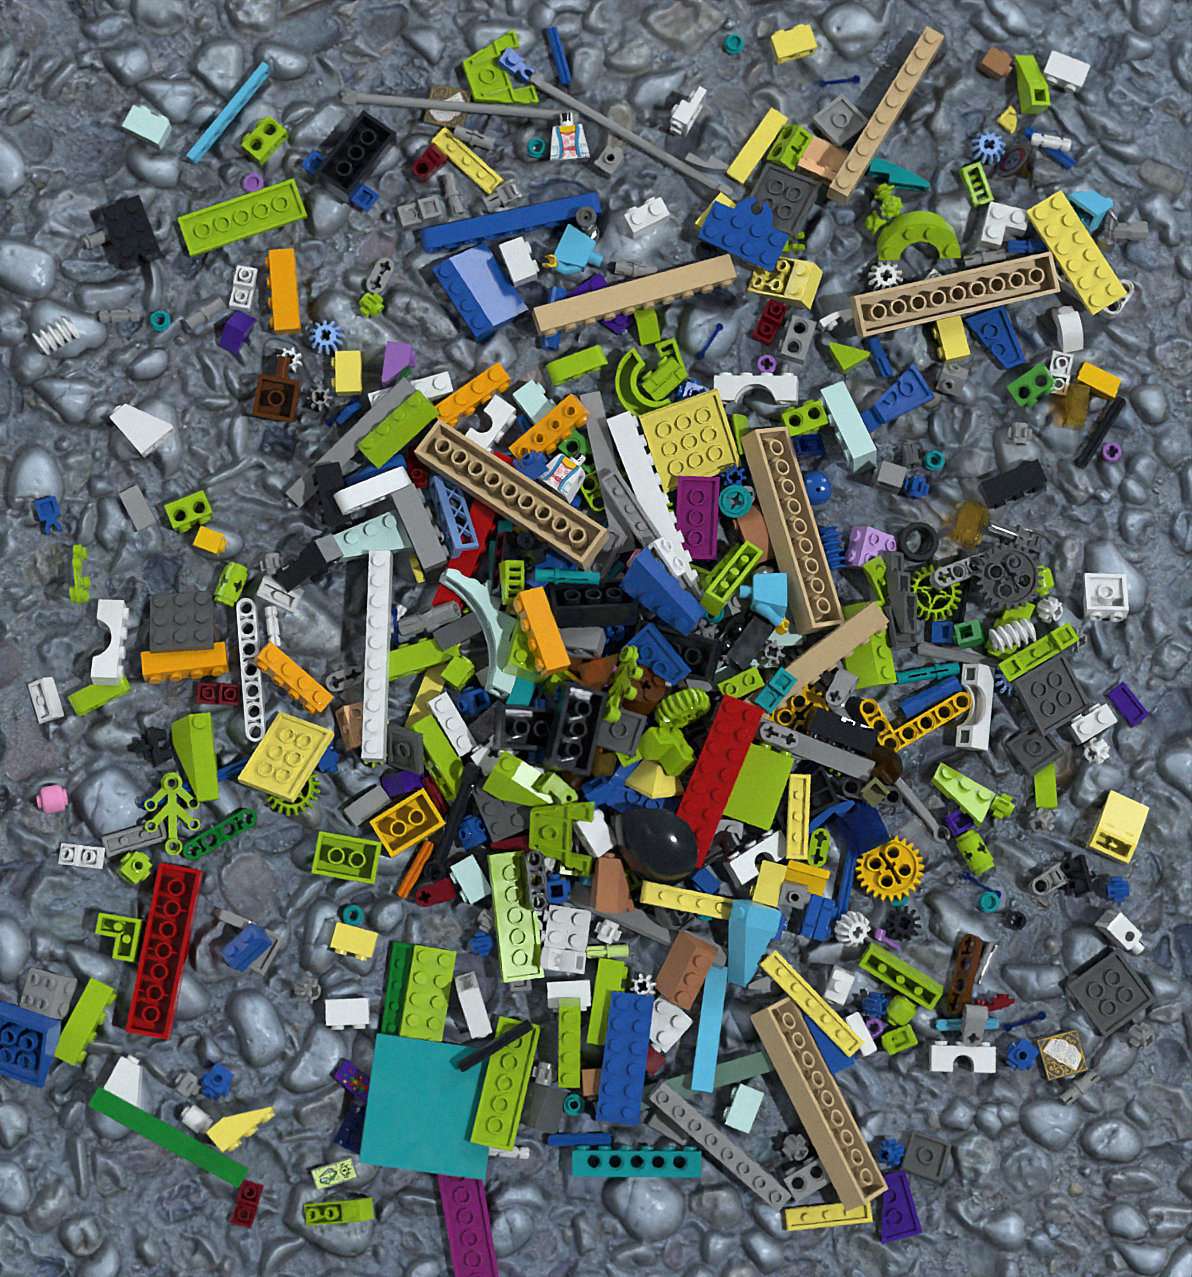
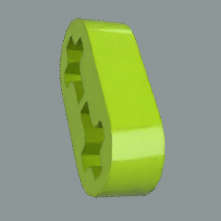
M815 829L810 836L807 863L811 866L819 868L825 864L830 842V835L826 829ZM822 832L826 840H823L820 847H818V839L814 838V836ZM816 849L820 850L819 857L822 858V861L814 864L811 856H814Z

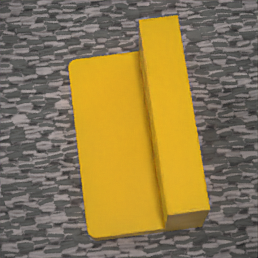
M1085 362L1074 384L1111 402L1118 391L1121 379Z
M789 860L784 879L808 885V892L822 896L830 871Z

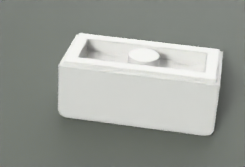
M266 574L261 581L256 595L294 613L304 590L299 588L287 593L278 577H267Z
M53 677L41 678L28 684L39 724L64 716Z
M859 1012L842 1019L865 1042L855 1052L856 1060L877 1050Z

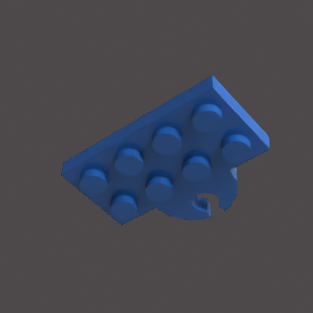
M746 198L740 201L734 209L715 200L697 239L772 273L789 235L771 227L773 217L768 204L764 202L761 206L762 212L755 215L751 212L750 208L756 204L757 198Z

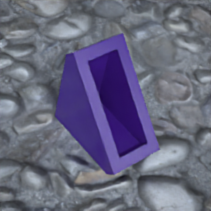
M238 310L226 322L219 347L238 355L257 319Z
M402 771L382 778L384 791L389 798L415 793L422 788L426 790L421 780L425 779L424 773L416 775L408 771Z
M960 809L942 819L945 827L950 830L952 838L975 825L973 823L974 819L968 813L964 814Z

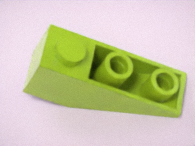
M1015 55L1014 62L1021 114H1041L1051 106L1048 85L1034 56Z
M372 1197L304 1204L306 1226L362 1222L374 1219Z

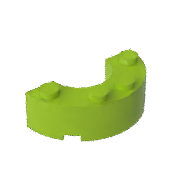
M913 211L896 217L894 222L888 227H884L876 244L879 261L899 260L902 251L907 246L920 241L929 242L934 245L939 252L940 259L961 258V252L956 233L951 224L949 225L940 215L927 211Z
M632 348L622 358L617 368L615 394L621 409L624 412L630 411L632 416L636 415L639 424H641L638 416L672 403L669 399L651 401L639 393L636 381L645 370V363L635 348Z

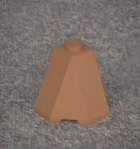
M610 851L605 852L599 858L596 857L589 904L595 911L622 913V909H626V912H634V904L620 858Z

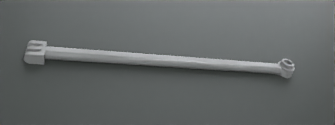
M535 72L527 80L530 85H534L535 89L547 93L717 193V196L723 193L730 200L732 199L733 190L724 183L719 184L544 81L546 78L541 73Z
M346 90L342 97L344 104L356 105V103L557 120H560V113L572 112L573 125L576 124L579 118V112L576 110H552L362 94L351 90Z
M799 647L795 650L798 655L803 653ZM793 653L789 655L792 660L797 658ZM787 658L783 660L785 665L790 663ZM819 680L810 685L811 687L816 686V693L822 690L824 692L822 698L826 697L828 690ZM843 708L840 710L830 709L833 713L852 720ZM900 777L893 783L931 829L934 840L938 843L946 842L944 838L949 840L950 830L938 823ZM939 831L944 832L945 837L943 839L937 836Z

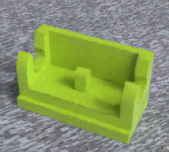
M879 555L863 564L862 567L875 598L878 601L881 600L882 605L885 607L889 605L887 600L889 593L885 572L886 566Z

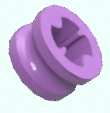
M770 355L760 357L757 364L758 371L760 373L774 372L776 367L775 359ZM768 360L772 368L769 367L768 370H765L764 366H761V362L764 364V361Z
M1112 442L1106 444L1101 451L1104 461L1110 463L1115 462L1121 455L1120 446ZM1109 448H1113L1112 451H1116L1113 458L1109 457L1110 454L1107 455L1106 453Z

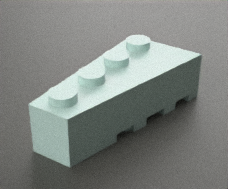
M844 381L821 389V398L818 400L821 401L823 408L826 410L829 425L835 431L836 440L841 445L853 476L876 467L877 449Z
M397 509L333 535L344 554L338 561L339 563L369 558V550H390L392 554L414 551Z

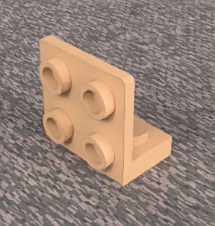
M813 136L802 158H800L796 173L830 187L845 162L849 151L843 148L838 149L834 144Z
M364 702L343 706L335 711L346 752L355 750L362 745Z

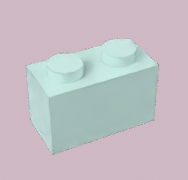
M133 105L122 125L126 133L160 150L172 131L169 119L162 115L155 116L151 114V111L144 106L137 107Z
M531 380L514 392L512 396L513 400L534 426L557 405L552 399L548 400L545 397V390L539 382L535 384Z
M473 855L450 867L452 872L449 874L455 884L459 883L463 890L460 891V894L465 903L469 901L472 905L492 894L491 887Z
M740 1083L738 1087L734 1086L730 1095L733 1101L730 1107L726 1106L722 1116L725 1119L724 1124L749 1134L764 1093Z

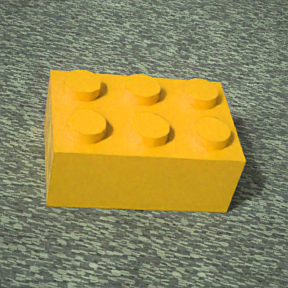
M424 788L369 821L392 859L446 826V823Z

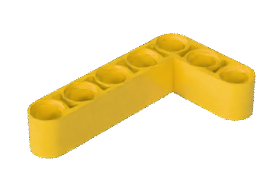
M965 692L957 693L895 731L877 702L873 699H864L858 706V714L867 727L874 729V722H881L884 725V730L880 732L876 744L884 745L885 740H892L895 743L894 750L897 752L970 708L972 699ZM958 697L965 699L966 706L964 708L956 704ZM864 704H870L873 707L872 714H866L863 711ZM939 708H945L948 711L947 718L939 716ZM926 718L930 721L931 726L929 729H924L921 726V719ZM904 729L912 731V739L909 740L903 737L902 732Z

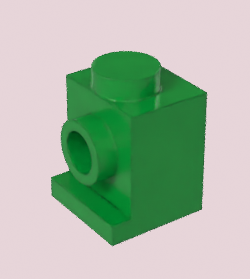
M979 619L954 625L955 633H952L955 645L960 646L961 650L981 644L987 645L983 626Z

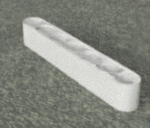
M243 598L238 601L236 611L246 736L250 741L260 743L267 732L262 671L257 668V672L253 676H248L246 673L249 666H256L252 660L260 652L257 606L251 599ZM245 604L252 605L250 613H242V607ZM246 625H253L254 630L251 634L243 633V628ZM249 645L255 646V652L252 655L245 654V648ZM250 687H258V694L251 697L248 695ZM253 707L260 709V714L257 717H250L249 712ZM254 728L261 729L262 733L259 738L251 737V731Z

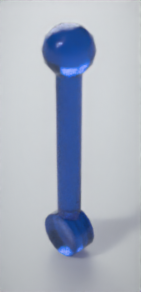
M855 75L849 79L830 81L822 79L818 84L820 87L850 82L859 84L861 78Z
M716 324V329L702 351L697 353L696 357L698 360L704 359V354L718 332L723 330V324Z
M353 395L351 400L331 419H326L325 424L332 426L333 421L337 419L347 406L359 402V397Z
M394 607L391 608L395 641L393 647L398 649L397 647L401 645L398 638V610Z
M969 872L962 873L964 880H970L984 890L995 893L999 898L1001 897L1000 891H994L971 877Z
M1041 1011L1036 1016L1013 1024L1007 1023L1004 1025V1030L1010 1032L1012 1028L1034 1020H1044L1046 1014Z

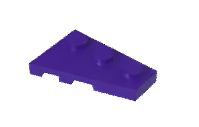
M598 273L568 293L566 298L610 286L601 273ZM624 314L616 315V318L609 321H604V319L598 320L616 335L621 334L635 324L630 315L624 316Z
M896 1171L883 1175L888 1189L882 1195L881 1244L923 1233L906 1173Z

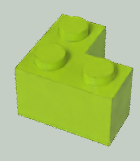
M650 727L641 736L638 750L645 760H659L669 777L683 776L698 761L693 749L687 744L682 732L677 727Z
M99 913L95 934L116 937L113 959L137 963L145 921Z

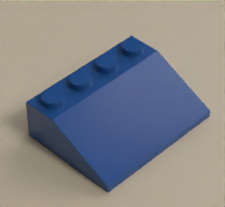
M485 242L457 254L432 268L433 276L476 342H479L529 311Z
M0 1001V1074L42 1088L59 1042L61 1021Z

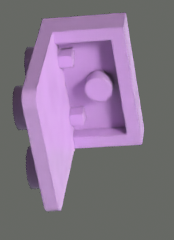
M868 526L853 527L849 537L848 549L845 553L844 564L849 569H863V564L879 555L885 563V551L897 552L899 539Z

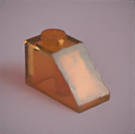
M619 653L578 665L583 686L602 691V687L606 686L620 659Z

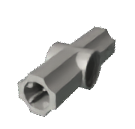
M454 600L436 607L433 605L426 606L416 614L400 619L398 621L399 631L405 637L423 631L427 633L433 632L443 624L460 619V606Z

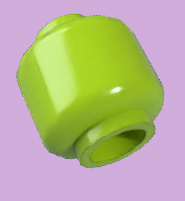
M1044 565L1037 566V568H1043L1041 572H1038V575L1044 577V579L1038 580L1042 587L1035 588L1039 593L1037 597L1049 594V589L1054 587L1051 570L1047 567L1044 568ZM1024 576L1025 582H1026V585H1027V583H1028V578H1027V576Z
M905 994L903 996L896 995L885 1009L888 1015L886 1019L894 1026L897 1024L905 1026L916 1015L915 1007L917 1005Z

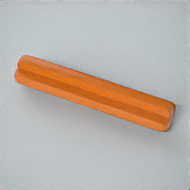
M426 840L397 891V895L403 899L408 897L435 848V845L430 841Z

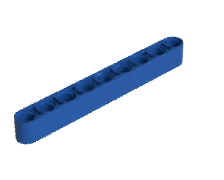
M588 193L425 228L420 231L423 250L425 253L437 252L577 222L576 213L584 206L593 208L596 212V217L602 215L598 194Z

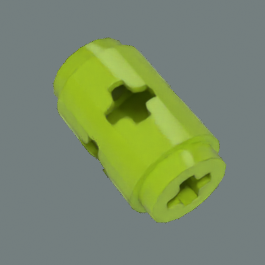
M228 562L227 566H224L214 592V602L229 608H233L234 604H237L248 577V569L234 562ZM226 578V583H223L221 586V581ZM240 585V590L238 589V591L236 592V587Z
M974 829L955 839L958 843L956 844L970 870L975 872L976 876L995 866L992 855L979 833H976ZM979 843L981 846H984L985 854L983 851H978ZM965 851L968 854L972 853L971 862L965 857Z

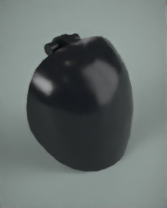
M644 808L626 812L614 818L615 835L621 855L628 867L638 877L648 882L664 884L686 877L696 867L698 859L696 839L690 825L681 817L664 809Z

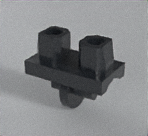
M521 531L517 537L519 547L509 549L511 555H518L519 560H523L524 564L532 561L533 565H539L547 560L544 550L549 547L547 542L535 541L534 535L530 531Z
M701 719L689 724V726L686 725L680 728L688 745L708 735Z
M149 727L147 728L148 730L144 731L145 738L139 740L141 747L136 748L135 751L136 754L142 753L144 760H148L151 757L153 768L171 760L173 756L170 747L160 749L158 742L167 740L166 729Z
M1080 854L1062 863L1063 872L1069 873L1070 880L1067 883L1068 891L1073 892L1075 898H1080L1084 894L1094 891L1091 880L1096 877V873L1089 871L1085 855Z

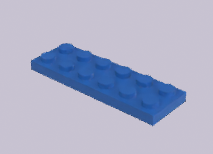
M615 991L611 993L595 1120L635 1126L639 1124L654 997Z

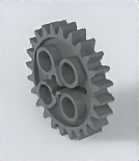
M1009 542L1008 548H1006L1004 543H1000V550L996 546H992L993 553L985 551L987 559L980 557L983 565H976V567L981 572L975 574V576L980 577V580L975 584L982 585L978 592L986 593L983 599L991 598L990 605L998 602V609H1001L1003 604H1005L1006 610H1009L1011 605L1017 610L1018 603L1025 607L1026 599L1033 602L1031 595H1039L1035 588L1042 587L1038 580L1044 579L1043 576L1038 575V572H1041L1043 568H1037L1036 566L1040 563V560L1033 561L1035 553L1028 555V547L1021 550V544H1017L1014 548L1012 542ZM1012 556L1017 557L1019 561L1016 568H1012L1009 565V559ZM1001 559L1004 561L1007 571L1014 574L1011 579L1018 588V593H1015L1011 581L1005 580L1007 573L1000 564ZM993 566H997L1000 569V574L996 578L990 574ZM1021 575H1025L1028 578V583L1024 587L1020 586L1018 582ZM1004 584L1010 589L1007 596L1000 594V587Z

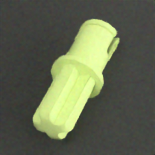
M607 943V945L588 946L586 948L587 958L629 957L628 944L609 945Z

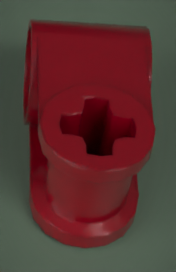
M433 143L413 164L414 179L419 183L429 181L438 170L447 164L450 157L444 155L437 148V145ZM419 168H425L427 169V172L425 174H419L417 170Z
M450 877L419 889L415 895L416 903L424 908L457 898ZM422 892H425L426 895L430 894L431 897L428 898V903L419 900Z

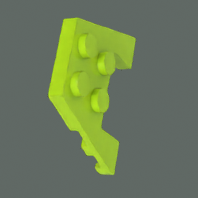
M514 29L462 62L474 102L537 105L539 103L534 85L513 90L508 73L496 64L501 57V53H504L508 47L512 50L519 49L520 44Z
M595 802L533 807L530 811L529 848L540 851L544 856L552 860L556 858L564 862L566 867L570 869L574 867L582 871V875L589 877L592 873V856L571 852L572 819L592 823L594 820Z

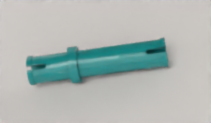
M559 568L554 570L535 569V582H554V585L559 583L599 585V571L559 570Z
M958 661L941 665L935 663L934 666L896 672V679L898 685L935 678L941 680L945 676L960 674ZM947 669V671L930 674L933 671ZM925 673V675H922V676H916V677H911V678L908 677V676H911V675H916V674Z

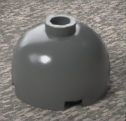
M654 905L656 919L667 929L685 930L694 922V913Z

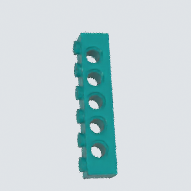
M577 1146V1150H572V1177L701 1178V1151H696L694 1146H684V1151L675 1150V1146H662V1150H654V1146H641V1150H632V1146H620V1150H611V1146H598V1150H590V1146ZM591 1155H596L600 1158V1163L597 1167L588 1165L587 1160ZM613 1155L619 1156L621 1158L620 1166L612 1167L609 1164L610 1157ZM635 1155L643 1159L642 1165L637 1168L633 1167L630 1163L631 1158ZM657 1155L662 1156L664 1159V1164L659 1168L652 1165V1159ZM676 1156H683L685 1158V1165L683 1167L677 1168L674 1166L673 1160Z

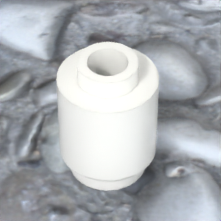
M196 1105L192 1107L187 1106L181 1114L183 1118L182 1123L197 1134L200 1132L204 1135L214 1122L210 1119V1115Z

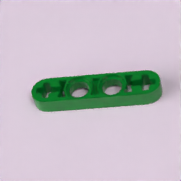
M244 809L185 844L183 848L184 856L191 861L204 857L254 827L258 820L257 814L251 809ZM245 813H247L248 815H253V817L251 818L252 823H242L241 826L243 827V829L241 830L239 829L238 824L234 821V819L238 818L239 822L242 821L245 818ZM231 823L235 826L234 834L226 835L224 833L226 824ZM210 834H214L217 837V842L214 846H208L205 842L206 837ZM199 840H201L202 845L207 849L203 852V849L200 848L196 851L197 855L195 857L193 855H188V852L190 851V846L194 848L200 846V844L198 843Z

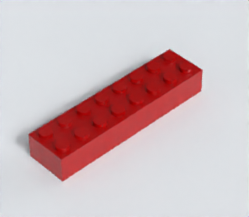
M724 694L676 812L677 816L690 825L694 833L698 849L696 867L700 869L765 711L762 708Z
M159 863L125 1032L162 1039H171L204 876V871Z

